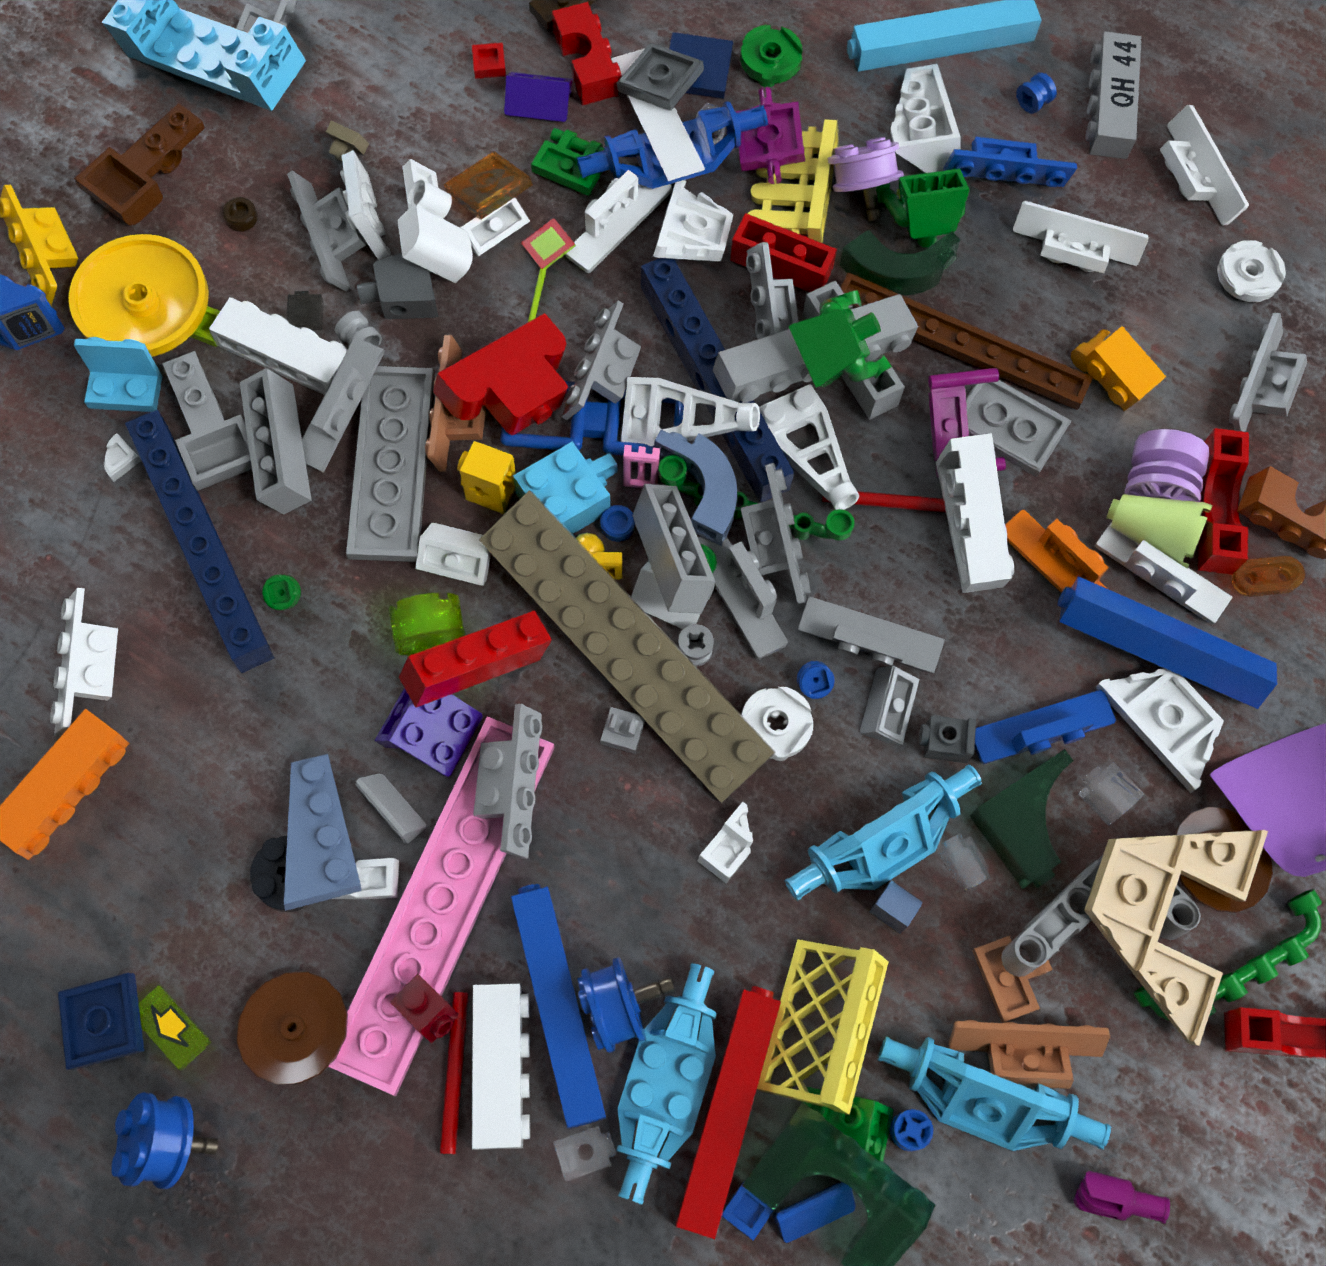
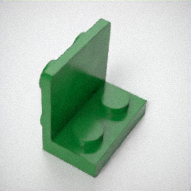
M806 1087L809 1093L817 1095L821 1093V1089ZM854 1096L850 1115L836 1112L828 1107L802 1101L789 1157V1165L878 1189L894 1109L875 1100Z

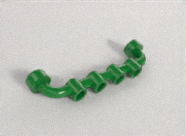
M675 455L663 458L659 464L658 471L660 481L665 485L677 486L679 492L694 497V503L699 506L703 498L700 493H703L699 483L685 479L687 471L685 461ZM737 491L736 503L742 506L735 508L734 519L743 517L742 507L758 503L749 501L744 493ZM837 509L828 515L825 525L814 522L812 516L807 513H799L794 515L795 524L789 525V527L791 528L792 535L795 538H799V540H805L812 535L823 539L842 541L852 534L855 521L851 513L843 509ZM804 524L807 526V528L802 529L798 527V525Z
M1315 889L1304 891L1287 901L1294 916L1303 914L1305 918L1304 929L1300 933L1282 940L1276 947L1266 953L1250 959L1241 968L1222 976L1214 1002L1223 996L1227 1003L1238 1000L1248 993L1243 984L1254 978L1258 984H1263L1279 974L1274 966L1285 960L1288 966H1292L1309 957L1305 948L1318 938L1321 931V917L1317 907L1322 904V901ZM1143 986L1133 992L1141 1007L1150 1006L1158 1016L1170 1021ZM1212 1005L1209 1017L1217 1011L1214 1005Z

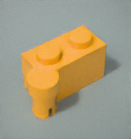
M1123 326L1105 341L1104 339L1111 332L1102 329L1087 343L1083 342L1071 352V359L1078 369L1088 372L1091 377L1098 380L1108 392L1110 399L1126 411L1165 379L1166 375Z

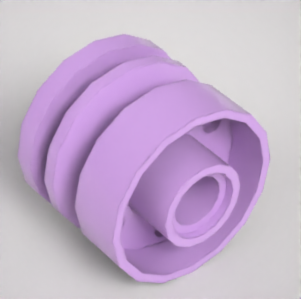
M1158 429L1139 435L1134 445L1131 459L1132 469L1128 474L1129 482L1126 484L1125 494L1200 502V492L1203 490L1202 477L1206 474L1209 458L1208 445L1193 434L1179 430Z

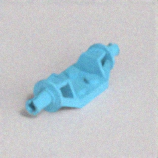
M969 764L945 781L936 772H929L926 774L924 781L902 792L903 803L896 805L892 810L873 822L864 825L859 831L850 836L839 831L819 847L815 845L809 847L808 854L811 859V865L792 877L785 879L786 887L797 901L823 883L834 893H838L842 889L875 890L936 851L949 818L954 819L960 815L957 799L975 787H979L982 784L981 777L975 768ZM936 805H938L937 809L935 810L934 814L932 815L929 821V813L934 809ZM848 861L854 870L836 872L833 866Z
M691 963L682 996H665L664 1003L666 1005L644 1029L646 1040L639 1041L618 1105L622 1146L618 1145L616 1151L627 1155L626 1159L630 1160L618 1196L629 1199L632 1186L636 1183L637 1187L632 1201L640 1204L644 1202L643 1198L652 1169H657L658 1166L670 1169L671 1163L668 1162L669 1159L692 1135L716 1057L712 1020L716 1018L717 1013L707 1008V1005L704 1004L711 978L715 971L705 967L701 981L698 982L697 978L701 968L699 964ZM675 1009H677L676 1012H675V1014H674V1016H673V1018H672V1020H671V1022H670V1024H669V1021H670V1019H671V1017H672V1015H673ZM636 1121H637V1122H638V1126H637V1131H636L634 1149H632V1143H633L635 1125H636ZM668 1132H670L669 1135H668V1137H667V1140H666V1142H665V1144H664V1146H663V1148H662V1150H661V1153H660L659 1157L657 1158V1155H658V1153H659V1151H660V1149H661V1147H662V1144H663V1142H664V1140H665V1138H666Z
M887 1036L883 1040L877 1060L910 1072L909 1089L918 1091L939 1122L1011 1151L1052 1143L1055 1148L1062 1149L1070 1136L1094 1145L1101 1150L1107 1145L1111 1126L1078 1114L1079 1099L1074 1094H1069L1066 1097L1039 1083L1034 1090H1031L1024 1085L1016 1084L991 1074L986 1070L964 1063V1053L935 1045L934 1039L930 1037L924 1040L918 1050L894 1041ZM928 1068L945 1079L942 1091L926 1076ZM1036 1119L1055 1121V1125L1033 1126Z

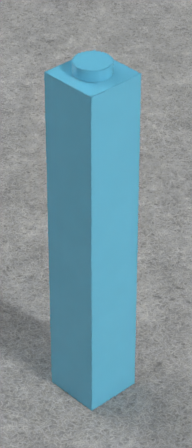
M1002 0L855 25L852 38L847 42V52L850 60L854 59L857 71L859 72L1032 42L1035 40L1041 17L1034 0Z

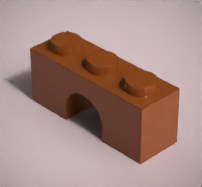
M1271 466L1250 476L1237 512L1248 517L1252 523L1264 526L1275 532L1282 540L1292 542L1307 550L1309 555L1325 559L1326 500L1307 508L1305 513H1303L1295 499L1299 482Z

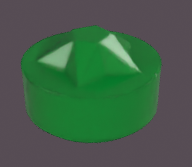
M274 575L267 579L263 586V599L272 609H291L300 599L301 588L297 580L290 575Z

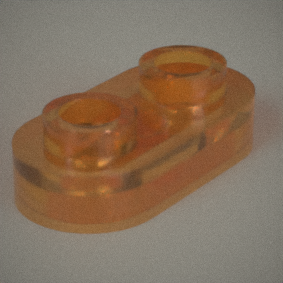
M1290 556L1249 559L1232 574L1234 588L1240 594L1248 597L1290 593L1298 588L1305 579L1303 565L1297 559ZM1278 573L1283 574L1287 581L1281 580ZM1244 577L1251 578L1253 585L1249 584Z

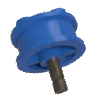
M619 957L613 958V965L591 972L588 968L582 969V977L577 978L580 991H578L579 999L584 1013H590L593 1024L591 1031L597 1049L605 1048L608 1053L615 1051V1044L635 1037L640 1042L645 1041L646 1034L640 1015L641 1009L639 1004L661 997L662 994L666 995L675 992L670 976L659 980V982L655 981L634 989L632 982H629Z
M142 1092L131 1101L127 1110H121L117 1116L115 1132L118 1135L116 1153L112 1160L111 1172L125 1186H137L142 1181H151L156 1188L169 1189L180 1179L190 1153L214 1155L218 1149V1140L216 1138L193 1136V1111L185 1097L173 1096L167 1101L157 1100L154 1094Z

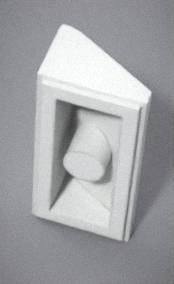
M513 193L500 204H494L460 227L469 232L471 249L477 257L530 222Z

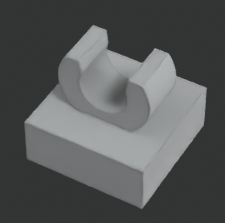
M611 707L600 740L601 745L635 754L645 720L641 715Z

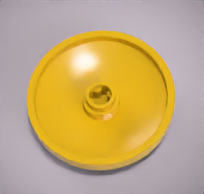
M129 235L100 246L81 263L70 285L69 307L75 324L86 339L90 337H99L106 341L133 339L144 343L150 355L154 357L176 348L195 332L203 320L208 306V285L196 258L179 243L157 235Z

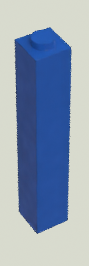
M1078 576L1072 587L1066 586L1057 603V606L1061 607L1059 622L1256 709H1259L1277 685V665L1275 662Z
M540 884L524 886L518 889V895L511 896L566 1125L568 1129L604 1120L606 1115L549 888H541Z

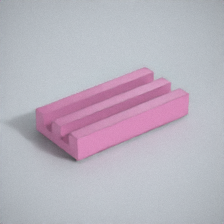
M632 445L624 446L623 486L643 488L644 484L658 485L660 448H653L652 454H647L646 447L639 446L637 453L632 452ZM632 462H638V479H631ZM645 463H651V481L645 480Z

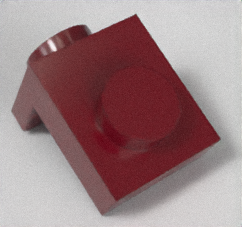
M419 974L390 1001L430 1043L446 1035L459 1015Z

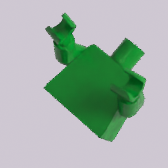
M960 169L899 177L900 198L890 189V183L876 186L878 204L883 203L897 225L906 228L909 236L917 239V243L925 248L933 247L937 242L938 235L952 234L957 230L959 221L965 214V203L969 194L968 184Z
M858 290L824 300L819 307L820 316L788 326L816 388L831 384L844 373L854 382H860L872 377L876 379L880 374L892 367L884 354L876 362L865 361V358L870 355L865 339L881 332V328L876 316L872 312L857 320L855 319L849 306L852 304L862 306Z

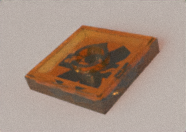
M493 151L446 182L443 186L445 191L451 195V198L482 220L533 185L530 176Z

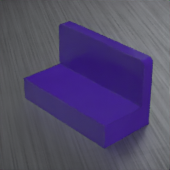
M510 72L506 75L505 115L565 122L568 118L569 95L572 92L573 79Z

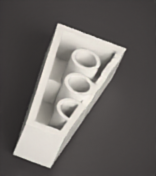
M992 433L950 439L936 461V466L945 502L962 592L968 593L1002 588L1012 579L1014 562L1008 552L1007 530L1004 523Z

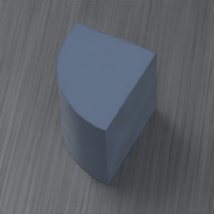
M891 880L869 912L901 934L909 926L923 902Z

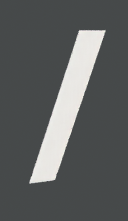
M644 49L611 58L613 63H618L622 76ZM628 95L668 181L706 170L675 107L670 111Z

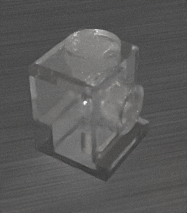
M599 1126L553 1142L565 1182L612 1166L609 1157L616 1155L609 1131L601 1134ZM584 1144H589L594 1149V1155L590 1160H582L579 1157V1148Z

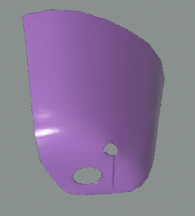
M1326 723L1249 752L1220 766L1210 774L1251 831H1268L1263 848L1284 871L1293 876L1306 877L1326 870V859L1320 862L1315 860L1317 855L1326 856Z

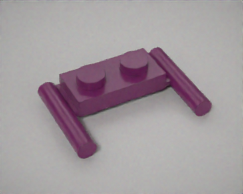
M997 368L930 375L928 377L934 461L938 460L950 439L969 436L965 385L998 382L999 372ZM995 458L997 471H1004L1006 469L1005 458ZM936 466V476L937 478H939Z

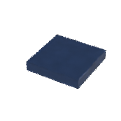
M672 32L669 49L702 60L704 64V71L686 93L724 99L733 41Z
M125 973L58 992L66 1070H76L144 1051L134 973Z

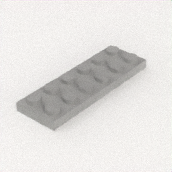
M378 366L362 396L346 550L348 559L417 561L427 468L425 444L430 432V410L432 408L434 385L433 368Z

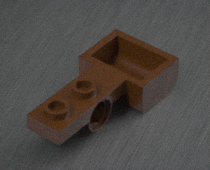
M178 103L122 155L108 147L74 179L81 190L127 225H135L144 219L163 199L159 186L152 177L159 170L163 173H171L179 166L182 160V149L205 129L203 121Z

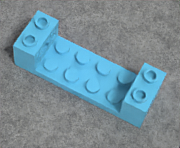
M118 0L102 21L128 57L270 111L274 109L306 62L285 25L262 17H258L252 28L246 33L180 9L174 0Z

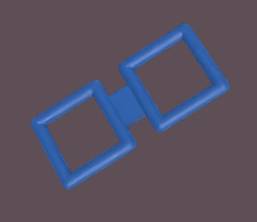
M565 381L568 385L567 391L575 382ZM626 389L622 399H625L626 397ZM588 397L584 407L572 416L569 437L522 433L509 435L503 427L500 441L504 446L558 450L572 441L580 450L583 437L604 439L603 451L606 454L622 456L624 455L625 445H632V452L637 453L639 446L646 447L647 454H652L654 446L643 443L617 441L621 400L617 403H613L609 399L608 403L588 402ZM671 398L663 399L662 403L675 404L673 427L680 425L683 420L684 404Z

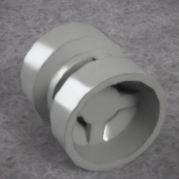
M360 311L347 313L335 326V334L341 341L349 344L348 348L354 338H359L378 347L381 344V335L375 328L368 326L367 318Z

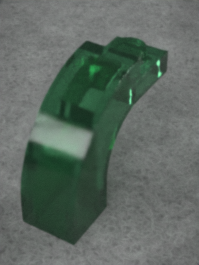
M867 230L843 247L839 265L846 273L849 272L902 296L919 294L932 289L940 283L944 269L948 268L957 258L956 252L961 240L951 231L922 252L901 254L885 247Z

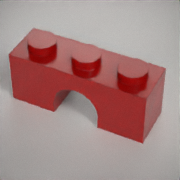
M588 2L552 11L553 33L562 56L571 54L585 55L582 58L572 60L573 83L582 106L618 96L617 82L622 77L618 63H613L611 60L610 43L607 37L602 38V28L598 14H592Z

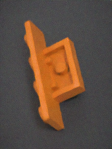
M1021 510L1005 524L1007 541L1061 593L1066 586L1071 588L1078 576L1108 589L1099 580L1109 567L1104 563L1103 558L1098 552L1089 549L1078 539V535L1070 526L1063 525L1056 519L1045 530L1025 510Z

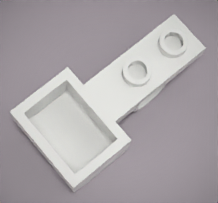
M409 159L403 166L408 210L398 219L402 257L456 283L467 273L472 263L469 232L444 220V217L450 210L452 198L449 193L438 188L436 172Z

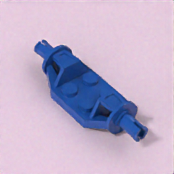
M727 101L723 103V107L699 111L696 119L682 122L706 169L697 173L668 181L646 133L638 135L637 130L629 131L612 139L610 135L604 136L605 147L603 151L576 157L581 177L585 178L586 176L609 170L613 174L614 179H620L629 170L638 177V184L651 189L711 173L718 168L733 148L740 147L741 132L768 126L766 110L763 105H760L759 107L736 113L732 104ZM726 127L727 135L714 145L712 133ZM618 157H637L640 167L621 164Z

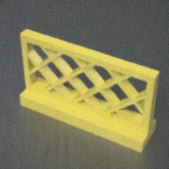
M797 939L757 1089L762 1092L828 1107L836 1112L850 1115L889 962L874 949L860 947V950ZM806 952L818 953L823 964L806 974L803 969ZM845 959L856 960L853 973L840 981L833 967ZM826 972H829L835 986L818 996L812 982ZM806 987L813 1001L796 1011L792 1004L794 995ZM840 993L845 1001L843 1010L833 1018H830L823 1004ZM818 1009L825 1023L808 1034L801 1020ZM796 1024L803 1038L786 1049L782 1042L784 1031ZM830 1031L835 1039L833 1048L820 1057L813 1042ZM808 1046L815 1061L798 1072L791 1057ZM785 1062L792 1077L781 1085L770 1084L774 1069ZM820 1069L824 1077L820 1095L809 1093L803 1080ZM796 1085H797L798 1088H799V1090L791 1089V1088H793V1087L796 1086Z

